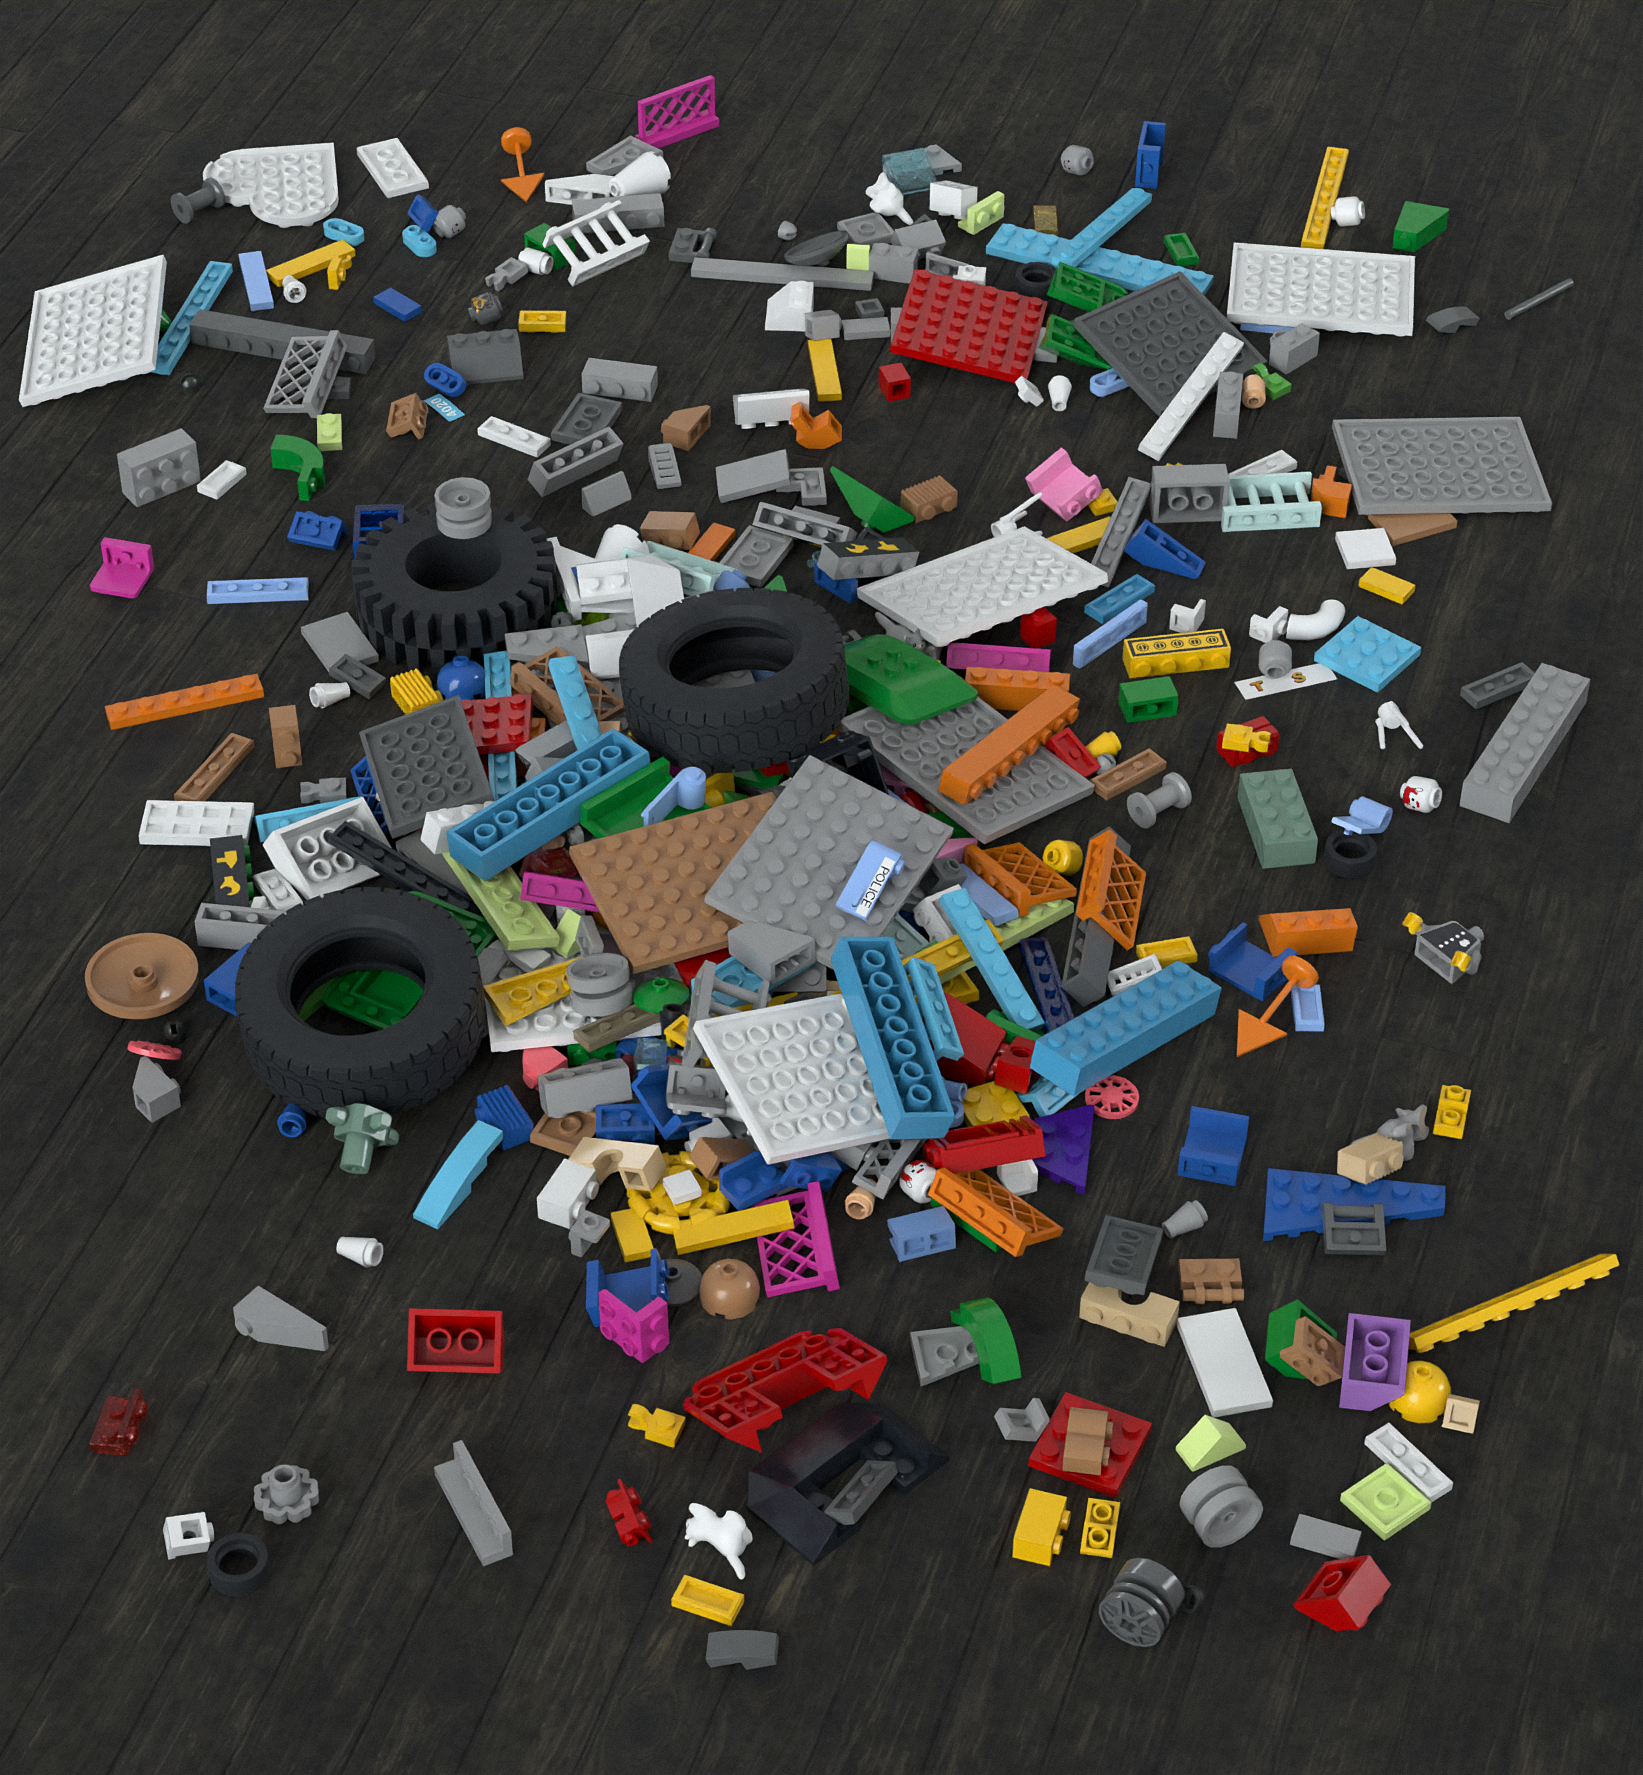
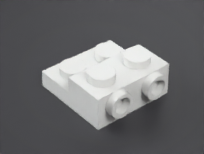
M959 884L923 899L912 909L915 913L916 923L919 926H923L930 936V943L935 940L941 942L958 934L939 900L943 894L962 889Z

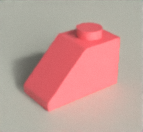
M552 1046L528 1048L523 1051V1080L531 1089L535 1088L539 1091L537 1075L551 1073L560 1068L568 1069L567 1058Z

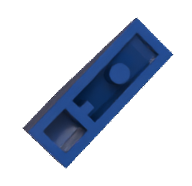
M1147 519L1132 534L1123 550L1142 565L1193 579L1198 578L1206 563Z

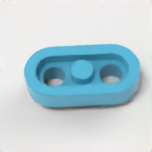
M338 218L329 219L323 224L324 235L336 241L343 239L351 247L358 246L364 241V230L360 226Z
M411 225L403 230L404 244L417 256L429 257L436 253V241L419 226Z

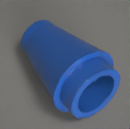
M288 1104L277 1121L280 1132L287 1137H297L306 1129V1112L299 1105Z

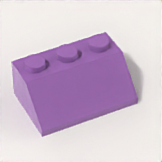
M1349 1313L1339 1408L1372 1411L1404 1395L1411 1320Z

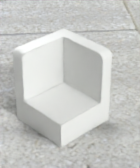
M1200 599L1194 609L1174 604L1171 609L1169 629L1180 633L1196 632L1204 620L1206 600Z
M1032 1159L997 1166V1175L1002 1185L1015 1195L1020 1196L1037 1191L1038 1170Z

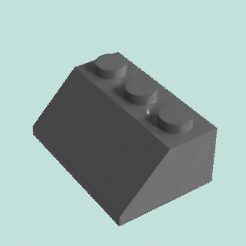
M503 329L491 332L480 331L470 334L458 333L447 336L450 369L458 372L465 379L466 385L524 379L517 329Z

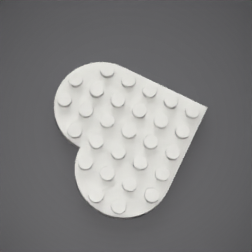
M334 143L234 150L220 155V159L214 163L210 161L203 172V181L212 177L221 185L226 203H231L236 207L250 204L251 211L259 219L278 225L281 228L298 225L311 226L314 222L331 214L338 205L339 197Z

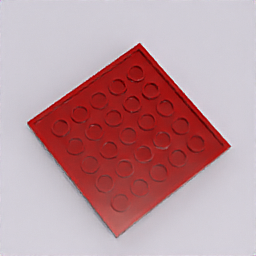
M914 269L889 352L1013 383L1021 376L1028 379L1048 301L1037 297L1031 298L1019 295L1016 292L999 290L992 286L975 284L971 281L954 279L947 275L942 276L930 273L927 270Z

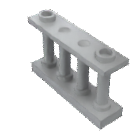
M705 960L695 976L681 1065L692 1069L698 1059L702 1060L704 1057L709 1059L693 1030L696 1021L708 1019L710 1013L725 1016L744 1012L715 1002V999L711 997L714 990L752 1003L751 1010H757L769 1006L771 994H768L769 981L764 980L757 992H753L718 980V976H715L716 963Z

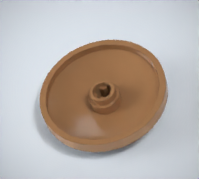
M159 933L132 934L106 944L93 955L85 971L86 989L91 1001L102 1011L125 1019H147L169 1013L180 1007L192 996L199 982L198 962L191 948L174 937Z

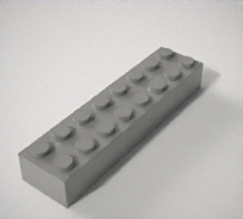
M1541 663L1464 780L1460 806L1510 823L1585 706L1590 679L1552 665Z

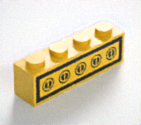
M1224 629L1124 639L1123 662L1129 679L1229 668L1231 647Z

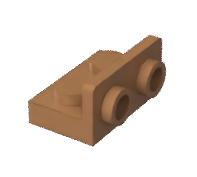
M414 393L391 402L386 429L391 438L397 435H404L410 430L413 431L418 439L423 438L428 414V407L425 401L420 400L418 395Z
M1305 1316L1296 1320L1293 1346L1281 1350L1280 1358L1315 1385L1321 1386L1342 1378L1345 1346Z

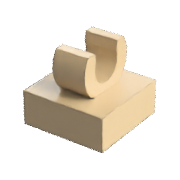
M1449 1394L1442 1427L1473 1434L1480 1401Z

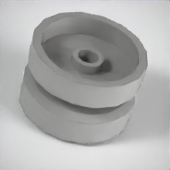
M455 478L442 483L436 489L434 497L437 509V526L444 535L455 539L475 538L484 534L491 527L490 491L488 486L482 481L474 478Z
M612 953L591 954L573 961L567 967L568 986L571 988V1007L575 1013L591 1017L607 1016L626 1009L633 1002L632 985L628 981L630 977L629 965L625 957Z
M1219 1466L1198 1476L1188 1485L1181 1496L1179 1504L1184 1516L1189 1523L1194 1525L1196 1533L1203 1543L1209 1547H1223L1243 1538L1255 1527L1263 1512L1260 1499L1252 1489L1248 1488L1242 1474L1233 1466Z

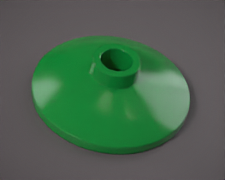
M667 977L652 978L635 987L632 994L633 1002L644 1011L659 1013L666 1004L684 1006L689 1000V989L683 982L677 979Z

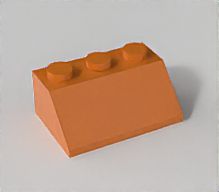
M1350 908L1259 915V922L1273 957H1278L1288 947L1295 950L1297 955L1353 951L1358 926Z

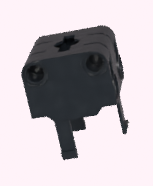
M855 731L840 733L811 750L804 751V754L793 759L789 757V760H786L791 778L794 777L808 756L811 755L822 762L827 761L828 765L889 795L871 738Z

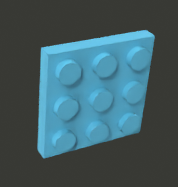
M1357 616L1315 652L1314 661L1378 693L1420 656L1421 647Z

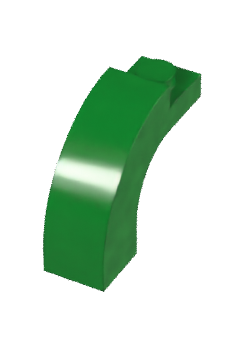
M276 434L271 446L273 468L289 469L300 473L298 478L299 500L309 501L312 492H316L317 487L325 486L323 456L319 449L307 440L295 436Z
M985 1297L960 1303V1309L950 1311L952 1323L967 1329L974 1341L982 1380L995 1384L1021 1378L1018 1353L1011 1329L1003 1312L991 1298Z

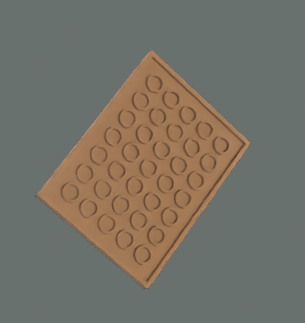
M773 792L570 846L569 855L620 951L628 961L629 968L633 974L729 947L728 931L743 924V922L704 903L705 896L777 800Z

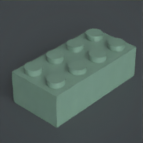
M1280 769L1240 774L1238 801L1262 869L1315 863L1318 838L1293 770Z

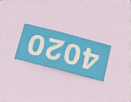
M441 394L424 400L449 422L465 415Z

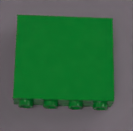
M661 757L581 803L580 824L598 839L643 827L644 818L641 817L642 812L674 779L669 775L670 762ZM705 802L703 806L697 809H686L676 805L662 821L703 811L711 807Z

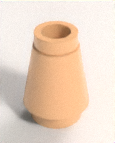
M857 1186L845 1200L846 1212L852 1218L859 1220L870 1216L873 1212L876 1195Z

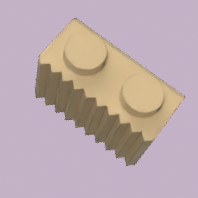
M1377 1132L1338 1151L1337 1173L1365 1185L1371 1184L1375 1179L1378 1180L1386 1176V1174L1389 1175L1390 1172L1393 1173L1394 1170L1401 1169L1404 1159L1403 1144L1401 1141H1393L1392 1138L1389 1139L1387 1136L1384 1137L1383 1134L1379 1135Z

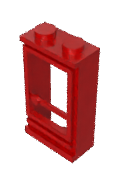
M1027 1115L1019 1116L1020 1121L1009 1119V1123L1002 1120L949 1130L944 1138H927V1143L923 1144L926 1161H929L937 1170L946 1168L953 1174L1046 1157L1042 1128Z

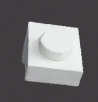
M1279 606L1267 619L1254 614L1250 621L1249 635L1265 643L1276 640L1280 635H1284L1289 622L1287 621L1288 609Z

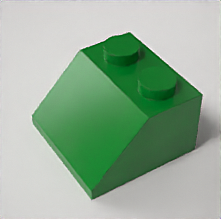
M1298 1299L1269 1313L1265 1360L1286 1377L1308 1379L1280 1358L1281 1350L1293 1346L1296 1320L1306 1316L1336 1340L1337 1332Z

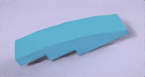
M478 1120L459 1142L437 1173L413 1213V1218L439 1229L471 1193V1183L487 1166V1156L503 1140V1131Z

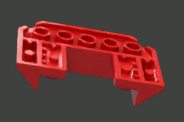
M842 1328L829 1329L828 1335H813L812 1331H802L696 1381L692 1387V1397H687L683 1406L686 1411L727 1439L762 1452L756 1430L766 1429L773 1422L783 1418L781 1409L826 1387H830L835 1391L849 1388L869 1400L885 1367L887 1357L884 1353Z

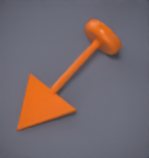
M514 127L503 133L501 145L507 153L516 155L520 177L502 179L501 182L527 203L542 180L544 173L525 176L521 154L529 150L532 139L526 129Z
M1297 956L1286 957L1282 963V971L1289 981L1260 1019L1239 1009L1237 1057L1287 1035L1286 1032L1266 1022L1294 985L1303 989H1310L1315 986L1319 976L1311 964Z

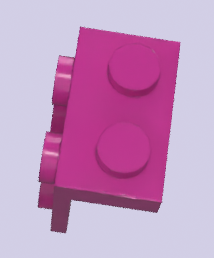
M104 537L101 542L104 563L90 583V590L102 594L136 598L154 570L151 545Z
M603 1289L599 1292L600 1330L607 1339L614 1340L627 1355L634 1356L642 1364L666 1348L669 1344L668 1307L666 1301L657 1297L636 1313L608 1290Z

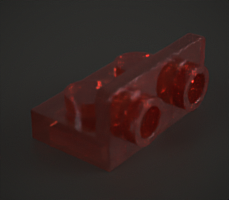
M564 847L530 853L524 859L523 867L519 872L522 878L524 871L565 878L580 876L569 852Z
M135 1389L132 1398L107 1395L89 1443L91 1452L128 1456L131 1445L136 1444L138 1440L140 1420H145L148 1404L143 1400L142 1389Z

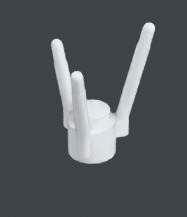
M1039 492L1008 515L1001 517L999 521L992 523L991 531L993 536L997 537L1016 530L1015 522L1027 515V511L1023 510L1042 497V493ZM1036 531V532H1035V533H1037V534H1039V535H1042V534H1043L1042 531Z
M1393 701L1381 705L1378 710L1380 718L1375 721L1378 726L1380 748L1385 749L1384 727L1395 729L1401 725L1417 747L1422 749L1423 744L1409 727L1408 721L1401 714L1398 706Z

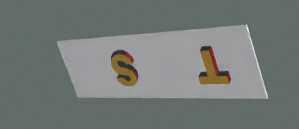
M1318 663L1291 669L1289 673L1279 679H1272L1264 675L1234 683L1245 700L1332 681L1337 678L1330 668Z

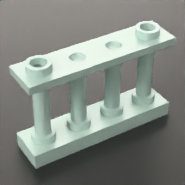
M1311 472L1228 476L1230 481L1228 504L1223 506L1221 522L1223 532L1320 527L1321 503L1320 501L1309 502L1307 494H1310ZM1283 495H1297L1299 502L1285 503ZM1273 496L1275 504H1260L1259 497ZM1249 497L1250 505L1236 506L1235 498Z
M647 541L649 554L629 547L623 548L621 559L653 555L679 569L683 593L690 596L713 590L717 579L723 571L733 572L736 569L651 541Z

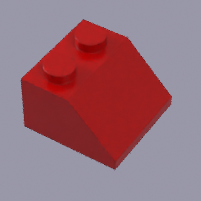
M1370 1555L1324 1562L1293 1606L1296 1610L1335 1631L1358 1630L1367 1623V1617L1374 1607L1383 1601V1595L1391 1584Z

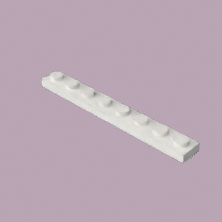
M1225 332L1222 333L1142 440L1138 448L1139 451L1157 461L1161 459L1218 382L1220 372H1225L1241 351L1244 342Z

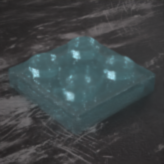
M924 148L882 156L881 161L889 182L893 183L902 195L930 190V183L937 182Z

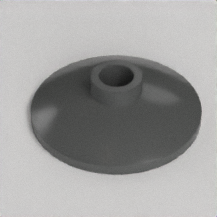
M666 1259L669 1268V1277L665 1278L669 1291V1300L666 1301L667 1306H681L691 1302L699 1295L702 1279L700 1271L688 1261Z

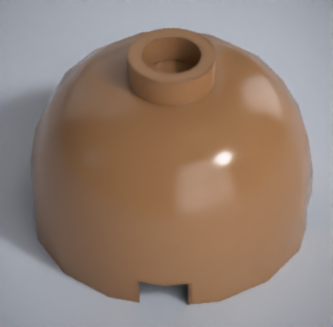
M727 1258L718 1260L711 1264L702 1275L699 1289L702 1307L713 1316H715V1313L725 1315V1319L744 1317L755 1309L756 1302L760 1297V1286L756 1273L748 1264L738 1259Z

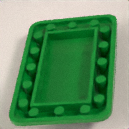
M880 634L870 635L844 645L849 694L901 724L912 725L970 703L978 697L977 689L940 662L894 637Z
M417 891L409 892L419 895L421 899L424 897L436 903L437 907L441 906L452 917L454 916L470 937L477 957L496 938L497 935L486 918ZM385 970L358 971L335 978L324 992L323 1002L330 1010L382 1030L405 1018L418 1004L423 994V989L410 978L396 972Z

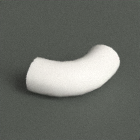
M1326 600L1315 614H1291L1286 639L1310 641L1324 638L1334 632L1342 622L1345 615L1344 605L1337 600Z

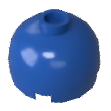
M466 656L454 657L453 661L448 662L440 669L437 676V690L440 691L441 695H444L445 700L459 695L461 701L474 700L473 695L480 694L482 698L486 696L484 668L477 662L469 660Z

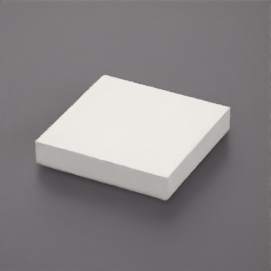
M1384 528L1336 532L1335 540L1347 569L1395 565L1396 557Z

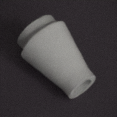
M1197 1200L1193 1202L1187 1201L1167 1221L1162 1223V1228L1165 1234L1172 1239L1177 1235L1203 1227V1223L1208 1220V1216L1203 1206Z

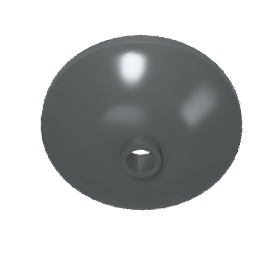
M846 230L834 231L809 239L788 250L784 254V258L787 262L800 266L817 265V267H823L830 263L829 259L837 255L847 243L849 238L848 232Z

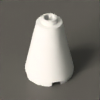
M653 151L643 153L611 178L609 182L610 193L614 197L654 193L664 194L670 187L667 184L668 180L671 179L668 165L661 156L657 157L653 153L655 152Z
M617 524L605 531L595 559L599 561L621 559L622 550L625 547L649 554V548L645 540L641 542L637 538L639 534L635 530Z

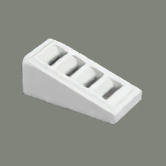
M1156 954L1109 971L1107 985L1112 996L1123 992L1162 970ZM1120 979L1122 983L1116 985L1115 980Z

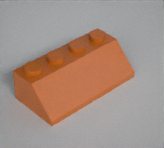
M967 667L965 681L977 689L978 697L993 709L1020 711L1053 685L1069 692L1070 674Z

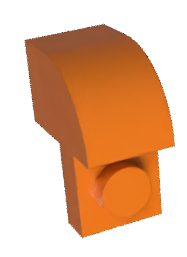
M800 402L792 406L790 422L794 429L797 430L796 441L800 445L808 449H825L842 440V426L829 410L812 418Z
M1327 466L1324 475L1320 474L1319 479L1313 478L1311 502L1320 501L1322 506L1321 513L1346 518L1350 504L1352 484L1335 482L1337 467Z

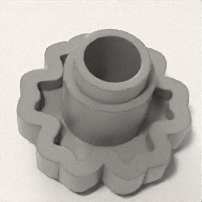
M279 1465L273 1468L271 1471L264 1473L261 1477L262 1483L254 1487L256 1509L263 1511L265 1520L273 1521L276 1524H282L287 1519L295 1523L301 1521L303 1518L311 1515V1506L319 1502L317 1480L310 1478L307 1469L295 1465Z

